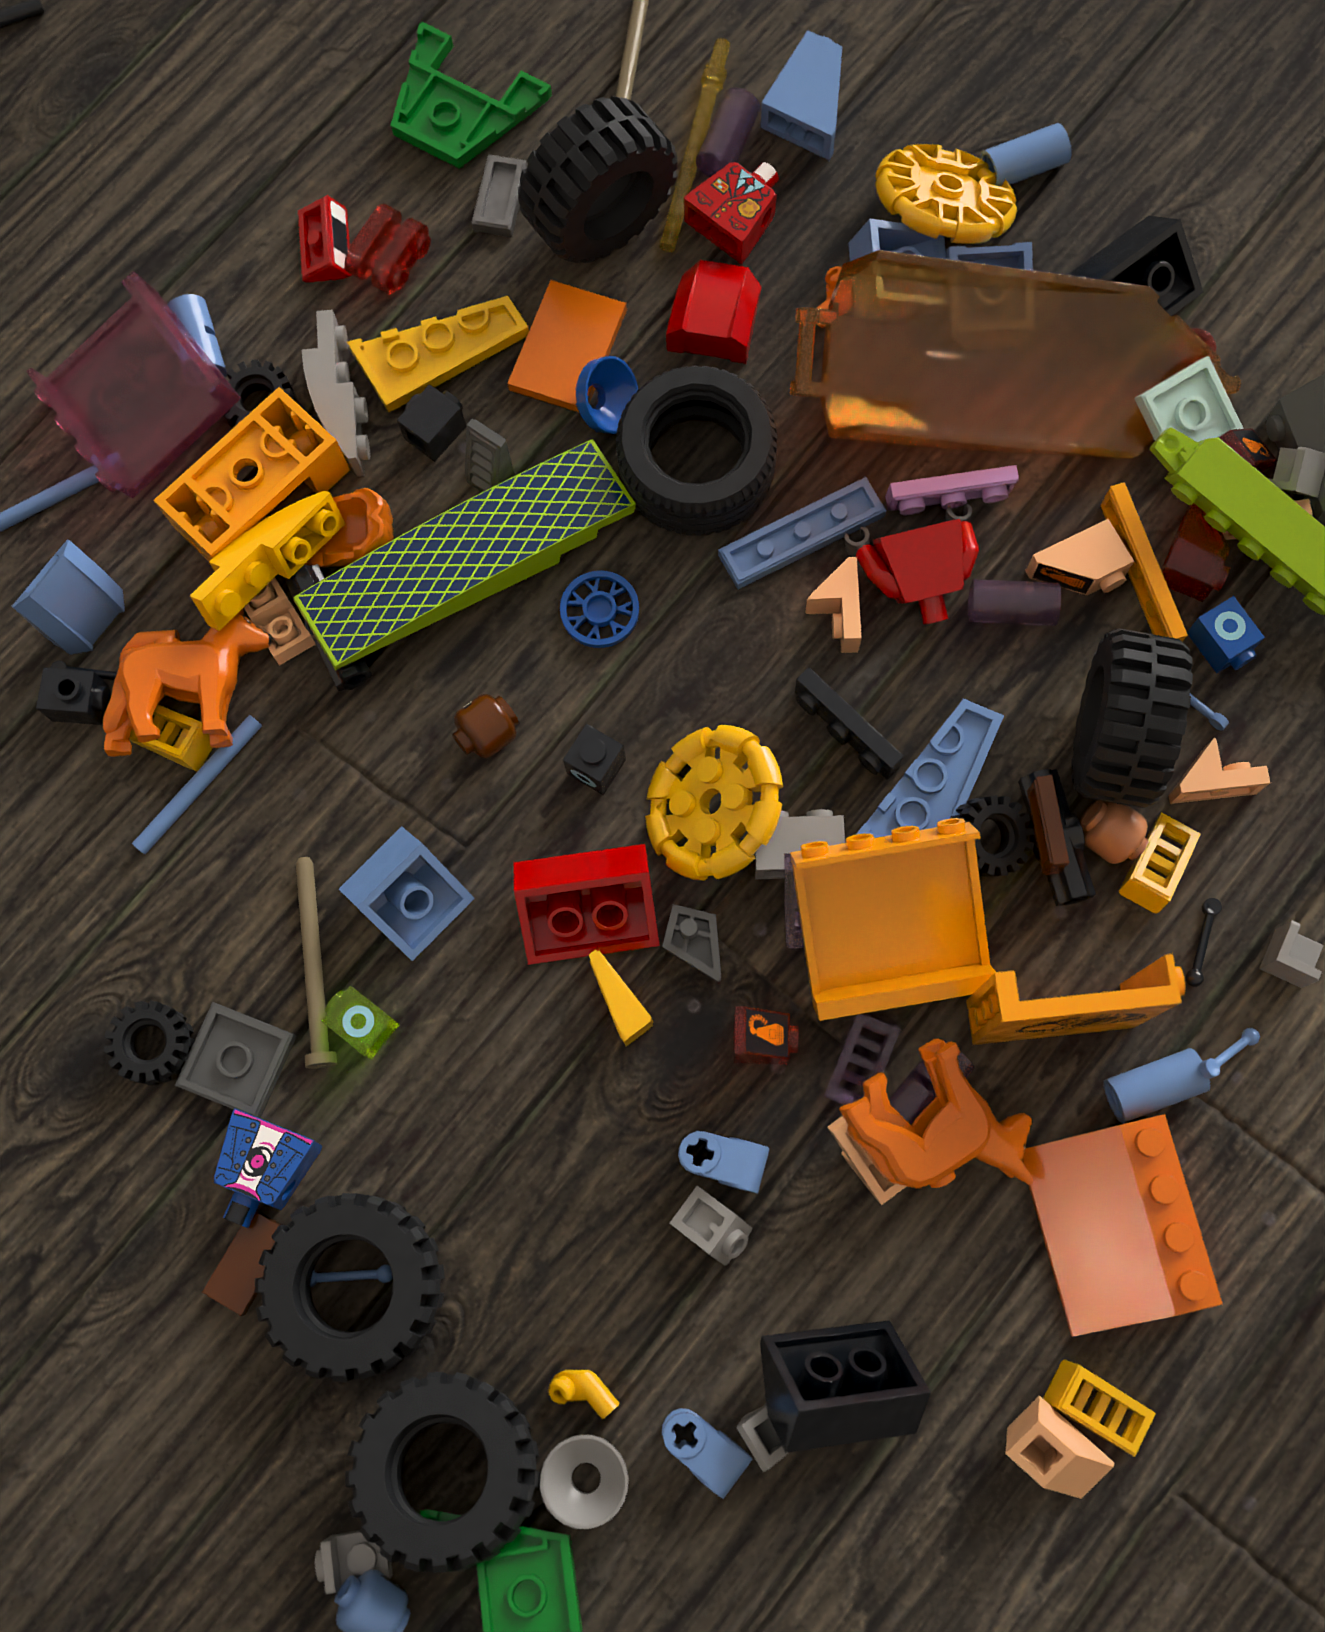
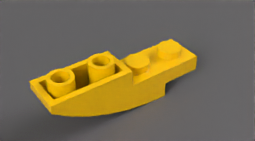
M324 490L281 509L244 532L209 561L215 572L190 595L208 626L220 631L275 576L279 574L290 579L345 525L331 493Z

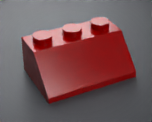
M645 844L514 862V895L528 965L586 957L594 950L607 954L660 946Z

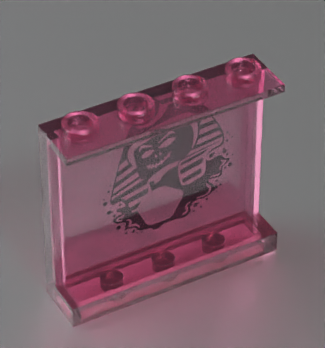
M132 271L121 282L132 297L47 378L32 368L26 372L37 385L34 389L37 397L48 407L56 411L57 415L54 417L56 423L67 434L74 436L78 441L74 445L75 449L85 460L97 467L99 471L95 473V476L101 484L113 493L119 490L134 498L241 398L157 290Z

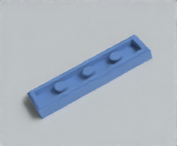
M864 477L718 549V556L736 588L740 589L843 538L846 533L849 535L859 530L860 527H865L884 518L886 509L868 479Z

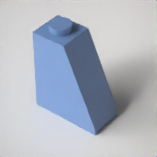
M807 30L762 101L760 128L830 160L833 155L836 132L842 46L836 44L828 37L819 36Z

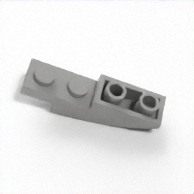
M333 310L316 311L318 348L302 349L303 369L308 391L324 429L337 440L350 470L356 477L365 476L364 460H370V446L367 435H362V423L368 422V408L365 397L359 398L353 382H350L348 364L342 360V351L348 350L347 331L345 325H338Z

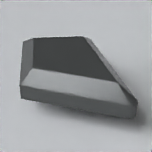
M673 904L662 948L712 980L720 982L721 967L716 914Z

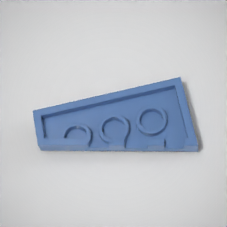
M963 699L857 834L868 833L873 834L874 838L892 835L891 831L893 829L903 826H917L919 830L936 828L937 822L950 819L951 816L960 815L956 809L960 805L967 803L1004 715Z

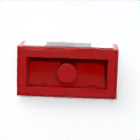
M326 195L298 210L302 280L306 283L344 279L352 275L347 209Z

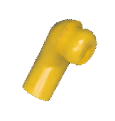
M564 1370L556 1374L549 1384L548 1393L551 1400L555 1403L565 1404L567 1401H587L602 1420L620 1404L599 1377L591 1370Z

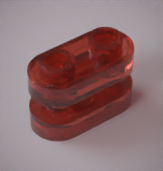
M387 204L379 205L351 243L344 261L345 271L360 280H365L372 274V285L387 294L401 290L406 285L410 270L418 258L422 259L430 248L431 237L428 236V227L413 218H408L402 223L400 211Z

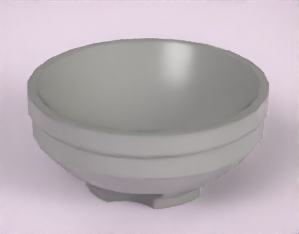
M581 1434L560 1442L550 1452L541 1471L540 1488L547 1509L557 1520L564 1525L576 1529H590L601 1526L618 1513L625 1501L629 1477L621 1454L611 1443L594 1435ZM582 1463L593 1464L600 1472V1484L592 1492H582L573 1483V1471Z

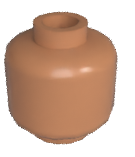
M1097 800L1086 810L1080 820L1085 846L1109 863L1118 864L1127 858L1135 860L1147 847L1148 839L1145 838L1148 828L1147 821L1128 805Z

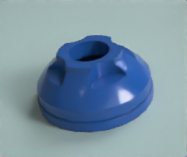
M614 356L599 357L588 362L583 367L575 388L576 407L585 423L591 429L600 433H617L622 411L625 409L627 402L631 401L632 395L637 393L638 384L631 368L626 362ZM591 385L596 388L598 393V403L595 408H592L588 402V389Z

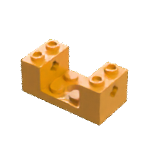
M278 387L157 496L154 502L171 525L201 555L210 561L232 541L258 524L303 481L316 494L324 490L328 491L350 471V468L337 440ZM246 466L258 468V473L252 480L247 482L237 480V475L242 468Z

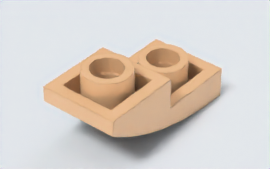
M275 577L244 607L251 621L271 635L273 641L269 646V650L279 666L316 645Z

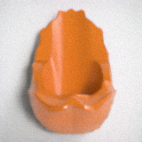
M368 488L356 489L353 493L333 497L345 525L304 565L318 564L320 568L345 567L392 541L394 538L393 517L387 501L378 493Z

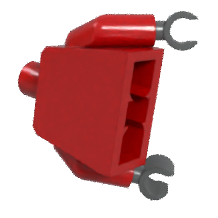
M968 504L963 506L962 517L954 515L951 510L952 507L949 505L942 523L872 539L874 546L870 545L869 530L866 527H860L862 541L853 542L849 539L847 533L844 535L846 552L853 557H857V561L866 576L888 598L896 599L898 603L919 601L923 624L948 619L943 594L959 591L964 588V581L970 577L979 553V546L973 526L969 522L972 507Z

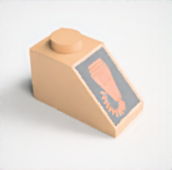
M1106 519L1034 554L1028 564L1026 573L1030 579L1084 595L1092 594L1102 589L1103 593H1107L1126 581L1125 576L1134 560L1109 519Z

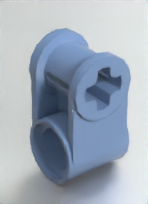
M696 1131L683 1139L679 1146L678 1157L685 1170L693 1174L717 1180L720 1184L758 1194L770 1148L738 1138H726L704 1131ZM698 1140L706 1142L705 1150L712 1152L711 1160L704 1159L700 1166L692 1164L693 1156L686 1153L687 1147H694Z
M679 1408L673 1410L666 1416L662 1424V1436L669 1452L686 1465L696 1478L722 1499L725 1498L753 1460L732 1439L720 1430L717 1431L690 1409ZM689 1421L694 1423L691 1428L695 1436L694 1440L690 1443L683 1439L679 1444L675 1443L676 1434L673 1426L676 1423L685 1426Z

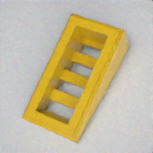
M157 705L155 708L153 723L160 732L166 721L168 723L158 740L140 743L134 729L130 732L129 741L194 771H198L203 766L213 749L210 746L209 734H203L202 722ZM183 729L182 732H181V734L179 735L178 739L176 740L174 746H172V744H173V742L175 741L176 737L178 736L180 730Z
M1161 812L1147 836V847L1134 860L1119 893L1152 913H1159L1171 901L1201 834ZM1161 834L1182 844V848L1179 849L1178 847L1161 839ZM1154 849L1175 860L1174 863L1153 852ZM1148 865L1149 867L1157 870L1158 872L1166 875L1167 877L1164 878L1156 874L1155 872L1147 869L1146 866Z
M594 950L589 954L590 964L622 1042L628 1046L649 1030L654 1022L600 951Z
M1063 1360L1060 1363L1043 1397L1056 1411L1134 1457L1156 1414L1079 1364ZM1094 1388L1097 1390V1393L1087 1413L1084 1414L1082 1411ZM1112 1399L1115 1403L1104 1425H1102L1100 1421ZM1127 1409H1129L1133 1413L1122 1436L1116 1434V1431Z

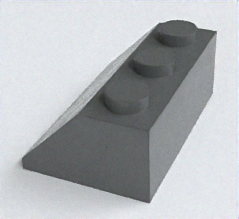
M1325 373L1280 398L1266 418L1268 437L1272 442L1276 443L1279 452L1281 447L1291 449L1307 447L1325 453ZM1325 471L1318 498L1295 495V500H1310L1312 516L1323 526L1325 525Z

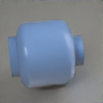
M375 1569L364 1572L358 1578L353 1575L349 1576L335 1597V1603L339 1605L336 1615L337 1627L343 1632H402L410 1617V1609L407 1608L408 1597L406 1591Z

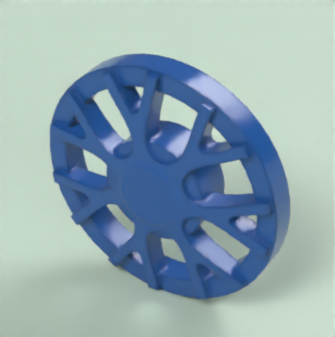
M592 571L577 577L565 589L560 602V615L566 631L574 640L588 647L606 648L622 642L632 633L639 618V601L632 585L620 575L609 571ZM596 580L594 586H592L589 582ZM600 580L613 582L610 593L598 591ZM583 584L591 591V594L585 600L575 592ZM617 584L622 587L618 590H615ZM627 592L631 601L621 606H616L614 598ZM571 596L576 599L575 601H569ZM567 606L582 607L584 615L567 617ZM633 606L632 612L627 610L628 608ZM617 614L631 617L626 627L614 622ZM586 621L593 626L587 637L577 632L578 628ZM570 622H576V624L572 627ZM609 625L614 636L600 639L599 627Z

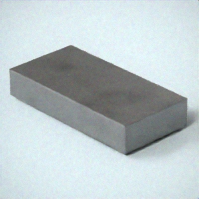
M488 155L472 219L473 231L512 237L520 205L518 200L520 176L522 170L527 169V160Z

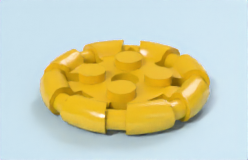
M935 144L908 145L903 150L896 149L883 158L877 168L875 187L884 207L890 214L902 216L901 222L904 225L927 237L937 239L938 235L951 238V243L958 244L983 243L989 241L991 237L997 238L1004 234L1015 220L1017 213L1016 197L1008 181L1004 180L1001 187L995 186L996 173L989 170V164L967 152L958 149L950 152L942 150L941 145Z
M719 725L713 731L708 727L696 730L671 748L674 753L666 763L661 761L656 768L646 800H651L650 815L645 816L646 827L651 845L658 856L663 854L666 858V866L674 872L693 880L704 881L708 876L722 879L747 867L755 860L754 854L762 844L767 845L777 827L782 809V803L778 802L779 789L783 788L782 776L779 765L771 750L766 746L762 747L759 744L758 736L752 732L731 725ZM720 747V759L715 758V748ZM747 762L748 768L745 770L742 767ZM688 764L692 769L682 778L678 774ZM752 791L761 792L760 801L752 805ZM720 793L721 805L715 813L711 814L709 811L710 801L716 794ZM667 800H669V809L673 815H666ZM747 831L748 834L741 841L739 838H741L743 834ZM684 837L689 839L682 847L676 844ZM711 846H716V852L711 856Z

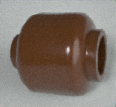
M482 694L456 712L454 723L458 730L452 736L466 755L473 751L479 757L488 759L515 739V726L519 724V721L512 708L501 696L494 698L488 694Z

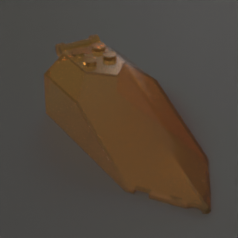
M877 250L842 265L828 309L796 308L795 322L799 323L795 381H791L790 395L820 398L830 438L940 449L1133 459L1144 452L1143 447L1154 441L1134 399L1135 397L1209 356L1227 394L1237 393L1241 387V380L1239 376L1231 377L1221 367V358L1178 315L1171 317L1157 303L1159 295L1150 286ZM816 324L825 325L821 383L812 382Z

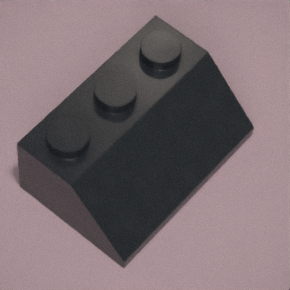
M1155 216L1144 218L1055 283L1068 319L1106 360L1110 361L1114 360L1204 293L1181 219Z
M890 1320L764 1335L761 1337L760 1349L767 1415L785 1453L917 1433L931 1391Z

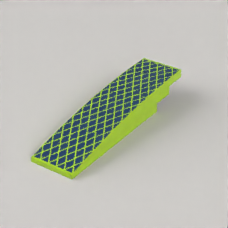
M591 439L413 528L294 596V602L334 669L337 670L558 564L562 554L597 538L598 529L634 513L636 503L594 440Z

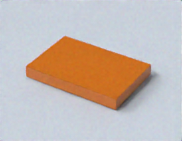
M550 280L507 383L509 391L579 412L576 407L575 396L578 377L588 362L599 357L609 356L627 311L626 303ZM591 385L588 389L589 403L595 391V387L593 385Z

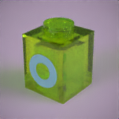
M351 985L346 992L341 990L331 998L325 1007L327 1015L321 1021L362 1055L371 1060L400 1025Z

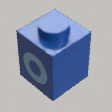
M1234 596L1198 617L1187 631L1188 636L1216 673L1221 672L1230 665L1234 670H1238L1257 656L1254 649L1265 638Z

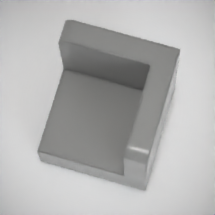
M1281 447L1274 477L1269 480L1284 493L1318 498L1325 471V453L1307 447H1298L1297 449Z
M1291 920L1275 929L1259 969L1303 988L1319 981L1322 971L1316 969L1315 966L1324 945L1298 934L1301 924Z

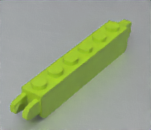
M1173 427L1165 429L1149 450L1169 471L1164 479L1173 485L1172 493L1188 505L1196 504L1206 513L1204 519L1209 525L1222 533L1228 531L1239 540L1237 546L1245 555L1254 560H1263L1272 568L1270 574L1276 581L1289 588L1294 586L1305 596L1303 602L1311 610L1320 615H1325V526L1219 437L1196 442Z

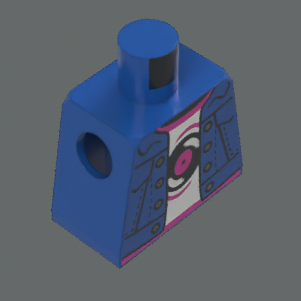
M234 1108L214 1175V1183L234 1191L223 1218L249 1228L260 1202L282 1210L323 1146L315 1140Z

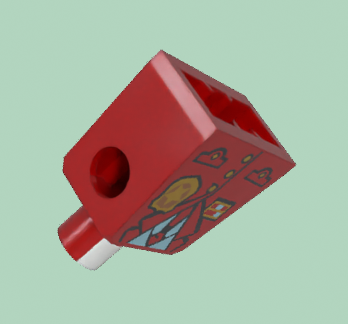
M730 162L684 197V222L742 264L774 218L776 193L772 187L779 181L778 173L766 162H762L752 174L737 162Z

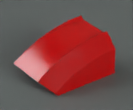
M700 260L682 275L666 332L667 351L682 354L687 352L730 359L731 362L747 363L762 288L748 267Z

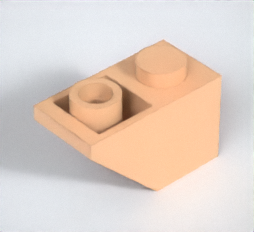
M1040 1395L1007 1427L1005 1454L1045 1489L1081 1499L1114 1467V1462Z

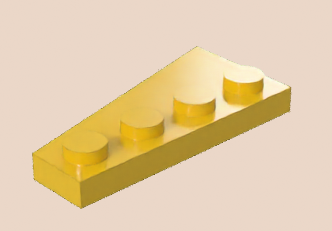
M509 296L460 309L455 316L437 320L435 316L420 321L421 325L399 332L397 328L380 332L382 337L362 342L361 338L349 341L347 344L387 411L391 412L408 403L414 395L421 394L429 384L435 388L527 337L529 328Z

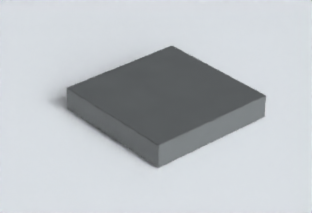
M212 1002L175 1086L261 1119L297 1035Z

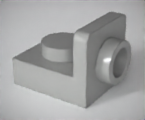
M699 1186L695 1187L670 1222L673 1227L724 1266L731 1259L736 1258L742 1253L747 1245L748 1236L752 1231L750 1225Z
M359 1530L330 1535L321 1542V1550L316 1551L315 1555L317 1579L319 1582L324 1581L326 1594L337 1593L349 1576L353 1575L358 1578L364 1572L372 1569L380 1571L391 1579L393 1576L392 1563L380 1555V1548L375 1543H368Z

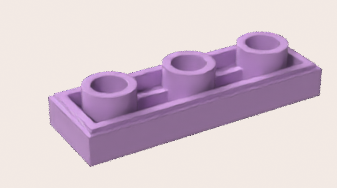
M1012 465L890 483L885 496L887 509L890 511L900 510L902 515H912L924 511L925 506L941 504L943 509H947L951 505V509L963 506L970 499L983 498L984 503L999 502L1008 498V494H1010L1019 480L1017 466Z

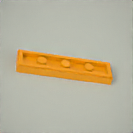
M1123 482L1110 486L1100 506L1105 518L1109 519L1134 560L1128 575L1152 634L1176 638L1183 642L1188 634L1126 484Z

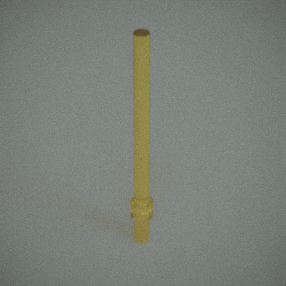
M723 38L715 41L710 63L704 66L701 77L703 88L659 245L665 252L675 251L684 218V197L691 192L717 93L723 88L727 75L725 64L730 49V42Z

